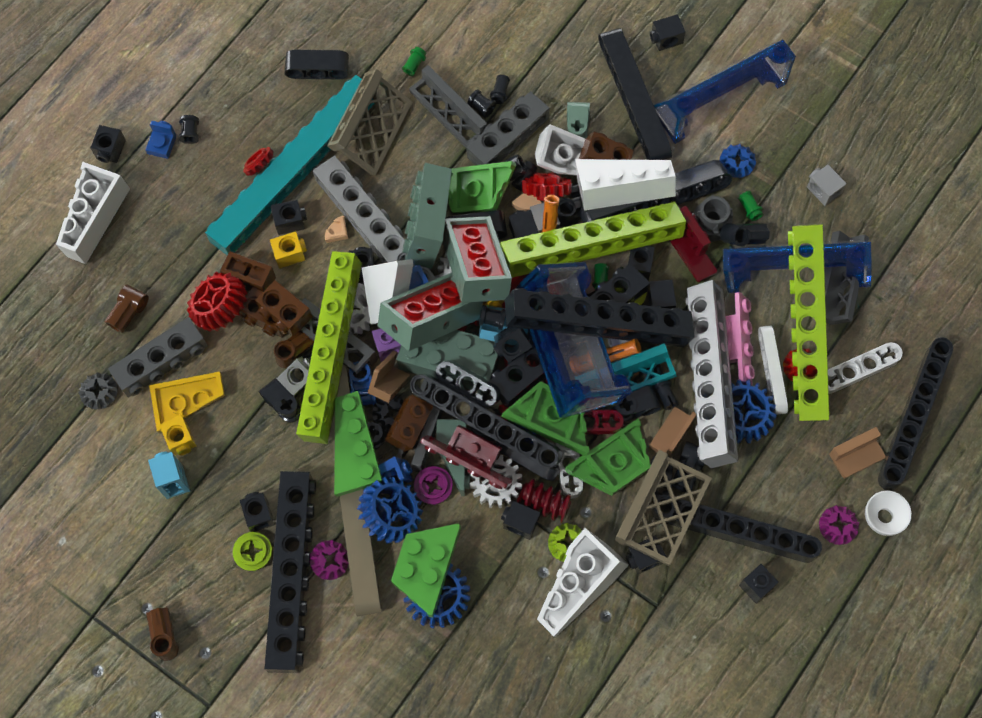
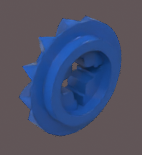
M741 144L730 145L728 148L723 149L720 156V161L732 177L735 178L748 176L756 165L755 153H752L749 147H743ZM737 154H739L741 160H744L740 162L738 167H736V160H734Z

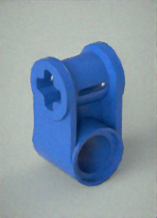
M367 363L361 370L367 372L366 376L362 379L355 378L356 374L349 369L350 392L359 391L363 406H374L377 398L368 393L372 374Z

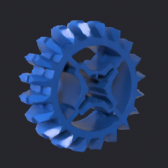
M740 379L737 380L736 386L731 382L732 396H742L741 401L733 402L734 418L737 422V425L735 424L736 441L741 443L742 438H745L748 444L751 443L752 437L759 441L761 435L766 436L769 432L768 429L773 428L774 423L772 420H775L777 417L773 412L776 405L770 404L773 401V396L766 397L765 395L768 390L765 388L760 391L759 383H756L754 387L750 386V379L746 381L745 385H743ZM751 398H752L753 400H755V401L759 404L760 407L755 406V405L751 402ZM744 403H745L744 409H746L747 414L745 415V417H744V419H743V414L741 413V411H742L741 408L743 407V405H744ZM749 420H762L753 427H745Z
M384 477L381 483L376 480L371 486H367L363 490V495L359 498L361 504L357 508V510L363 513L359 515L358 519L365 520L366 523L362 528H370L369 536L377 534V541H382L385 538L386 544L393 541L399 543L405 539L406 534L417 531V526L422 521L419 516L422 515L423 510L418 508L422 501L415 499L418 492L411 493V485L405 487L403 486V481L399 480L396 482L394 477H390L388 480ZM378 494H389V495H390V497H389L388 499H386V498H384V497H383L382 499H380V498H378L377 496H378ZM393 521L403 523L401 527L390 526Z
M450 563L446 578L450 579L456 587L443 586L441 593L444 594L443 596L440 595V605H437L434 618L429 617L408 596L403 598L404 603H412L406 608L407 612L416 611L412 616L414 621L422 616L420 624L425 626L427 621L430 620V628L434 629L436 621H439L441 628H445L444 620L448 619L449 624L453 625V615L458 619L462 618V614L458 610L467 611L468 606L462 602L470 601V596L463 593L469 592L470 586H461L467 582L466 576L458 578L461 574L459 568L452 573L453 564ZM453 595H457L454 605L444 612V602L452 598Z

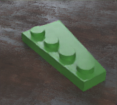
M359 391L335 398L334 495L339 497L365 489L376 480L380 483L382 482V475Z

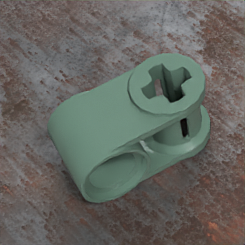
M567 102L568 132L585 139L587 138L590 103Z

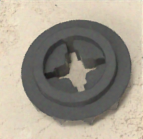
M96 372L92 376L87 375V379L81 383L78 393L81 401L87 407L103 409L115 400L118 389L112 377L108 374ZM97 383L103 389L99 391L98 398L94 392H90L96 389Z

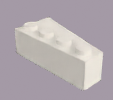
M575 159L577 182L584 211L676 196V176L671 160Z
M82 162L80 168L82 173L80 179L76 181V192L74 198L70 199L68 217L64 218L56 245L68 258L86 264L130 188L121 175Z

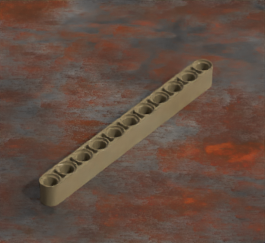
M344 364L342 365L337 397L351 393L348 367ZM334 407L333 418H332V423H331V436H332V443H333L334 458H335V407ZM364 489L340 496L357 616L382 612L372 536H369L371 530L369 527L362 528L366 522L365 520L358 519L359 515L363 513L357 510V508L361 504L359 498L363 495Z

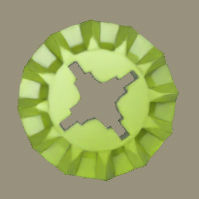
M565 523L556 526L550 533L548 547L551 554L557 560L564 562L567 556L565 555L567 552L565 544L557 542L564 541L566 533L570 536V540L574 541L582 532L577 525Z
M248 532L240 536L235 542L233 558L236 564L243 570L255 572L260 568H265V565L271 560L273 549L265 535L258 532ZM251 542H253L256 550H260L259 553L255 554L254 561L249 554H243L251 550Z

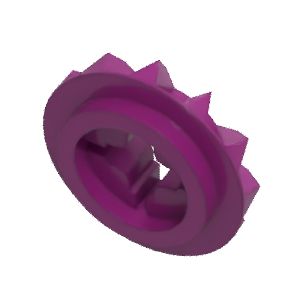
M431 466L424 468L417 474L414 481V491L418 492L417 497L425 504L436 505L445 502L449 495H451L453 483L451 476L446 470ZM437 479V485L440 489H434L429 494L430 488L426 483H433Z
M835 505L827 508L822 513L819 520V529L827 541L836 545H844L851 542L858 534L859 522L855 513L851 512L847 507ZM837 517H839L842 523L847 524L842 528V532L839 531L838 527L830 526L837 521Z
M334 540L323 541L317 544L310 555V566L313 572L325 580H334L341 577L349 565L347 550L341 543ZM336 552L334 561L337 565L330 564L324 569L323 567L326 565L324 555L329 556Z

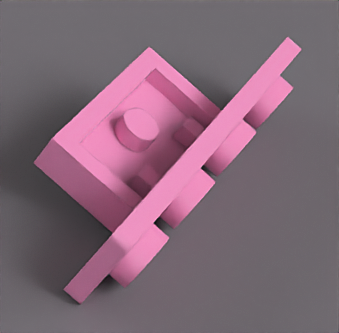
M737 292L735 293L736 314L725 316L729 363L738 362V378L742 381L743 385L750 379V386H752V379H754L755 373L751 365V356H753V346L750 343L752 325L749 321L751 303L742 293Z

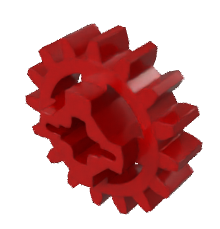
M554 172L535 173L534 176L522 180L523 194L528 196L534 195L533 197H537V200L544 201L547 195H555L560 199V196L563 197L572 192V181L566 177L560 178Z

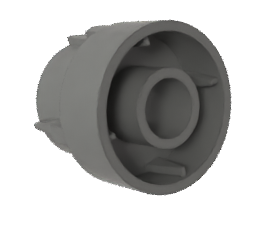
M712 195L706 198L694 211L697 223L702 230L707 232L710 242L721 240V228L726 223H732V208H730L725 199Z

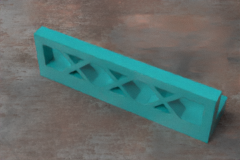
M664 343L574 378L586 409L589 410L616 400L621 395L636 391L645 386H653L659 382L677 377ZM663 362L667 363L670 372L662 375L653 372L656 365ZM640 371L647 374L644 382L637 384L631 381L634 373ZM619 380L624 382L620 391L614 392L609 390L613 381ZM594 388L602 391L599 399L589 402L586 391Z

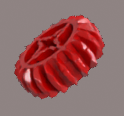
M215 272L213 276L208 275L205 281L201 280V284L195 287V292L190 294L191 299L187 302L189 305L187 312L195 325L209 332L213 330L219 331L221 327L226 328L227 323H233V319L236 316H240L239 311L245 308L243 303L247 301L245 297L247 291L243 282L239 278L231 276L230 272L227 274Z

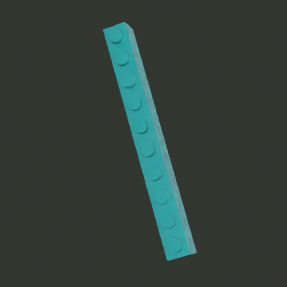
M355 75L351 80H347L342 90L329 99L328 104L323 110H319L314 115L313 120L307 126L301 128L298 136L285 145L283 152L278 157H274L263 173H259L254 178L253 183L247 189L240 192L238 199L224 209L222 216L208 226L205 233L210 243L226 255H228L229 251L235 253L272 213L271 205L282 203L331 151L327 145L362 80L359 76ZM375 103L369 104L368 110H369Z

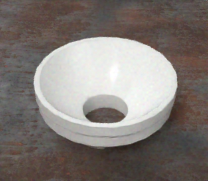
M878 492L867 502L865 508L866 521L871 529L878 534L885 536L899 534L907 528L911 521L912 513L908 502L896 492ZM880 510H887L892 516L891 522H881L878 518V512Z

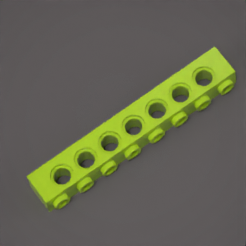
M676 202L510 239L500 242V246L513 278L681 238L684 235L686 220Z
M823 224L792 226L793 231H788V246H793V255L789 256V270H794V280H790V294H795V304H791V319L796 318V328H791L792 343L797 342V352H792L793 367H798V376H793L794 391L798 390L799 400H794V414H799V421L829 420ZM803 243L811 244L813 247L812 255L808 257L802 256L799 253L800 245ZM808 267L814 271L813 279L805 281L800 277V271L803 268ZM811 292L815 296L814 303L811 305L803 304L801 301L803 293ZM804 317H813L816 325L812 329L804 328L801 323ZM813 341L817 348L814 352L807 353L803 350V343ZM813 365L817 368L818 372L815 376L808 377L803 372L804 367ZM808 389L816 390L818 393L817 399L812 401L806 399L804 396L805 391Z
M332 251L296 432V435L304 442L328 444L335 398L337 397L362 266L355 253Z

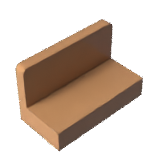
M394 350L375 368L368 389L369 394L388 403L408 383L410 374L394 367L398 354Z
M674 407L650 443L649 448L655 452L661 450L671 458L694 423L697 416L696 413L692 412L691 415H688Z
M876 427L834 447L829 453L844 479L886 458L877 442L881 434Z

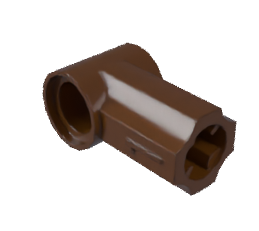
M128 284L125 285L118 294L117 304L104 322L115 331L123 333L135 314L141 313L145 309L149 296Z
M299 331L294 337L291 336L287 340L278 342L274 347L277 365L284 369L288 368L297 358L314 346V341L305 333ZM283 352L291 353L288 357L285 358L280 356V354Z
M169 608L150 610L146 615L151 636V652L161 660L170 661L177 656L179 646L175 641ZM169 642L168 649L160 653L161 645Z

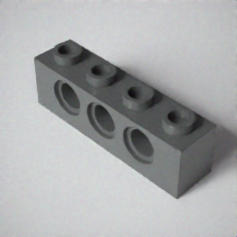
M531 91L527 95L519 97L510 110L503 111L494 124H489L478 138H473L466 147L467 158L475 166L500 163L549 119V107ZM520 116H525V117H527V118H525V119H520V118H518V117H520ZM504 130H510L511 132H510V133H503L502 131H504ZM488 144H494L495 146H494V147H487L486 145H488Z
M187 317L109 367L108 370L121 390L129 398L141 393L144 387L150 383L160 381L164 374L170 370L180 368L184 361L192 356L200 355L208 345L191 319ZM185 343L181 349H175L177 344ZM164 356L161 362H155L157 357ZM144 368L141 375L135 376V372L138 369Z

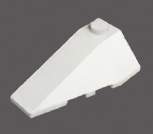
M549 124L539 136L535 151L537 166L557 174L577 175L575 159H579L585 138Z
M584 528L568 547L565 554L567 555L562 568H559L557 572V579L552 591L548 593L537 618L554 637L598 598L629 565L609 545L587 528Z

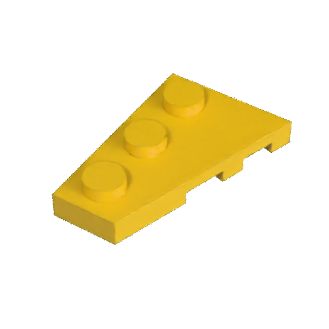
M221 372L149 385L157 432H161L159 424L179 415L186 418L224 397L225 391Z

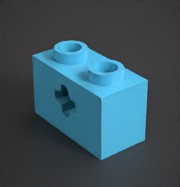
M161 452L148 460L155 486L166 499L190 491L183 465L172 452Z

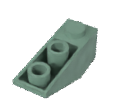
M437 419L436 439L448 445L456 427L461 425L467 428V425L461 420ZM440 454L460 495L465 496V489H470V474H466V467L453 465L446 460V456Z

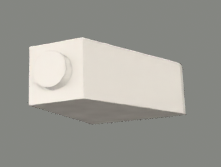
M413 259L362 267L371 324L378 323L381 302L409 291Z

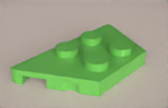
M508 161L451 168L448 200L452 213L467 214L497 210L515 170L516 163Z
M541 381L502 413V418L583 456L589 453V446H586L585 439L587 428L583 417L585 413L583 401Z
M636 419L591 449L587 455H582L566 466L565 471L611 496L648 472L651 466L649 456L646 454L645 439L642 438L640 430V420Z
M459 524L406 534L391 579L394 586L404 592L413 603L417 604L431 618H434L461 530Z

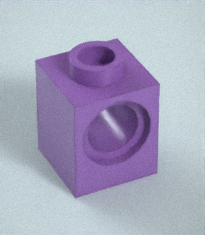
M381 328L372 331L381 362L393 350L399 354L401 344Z

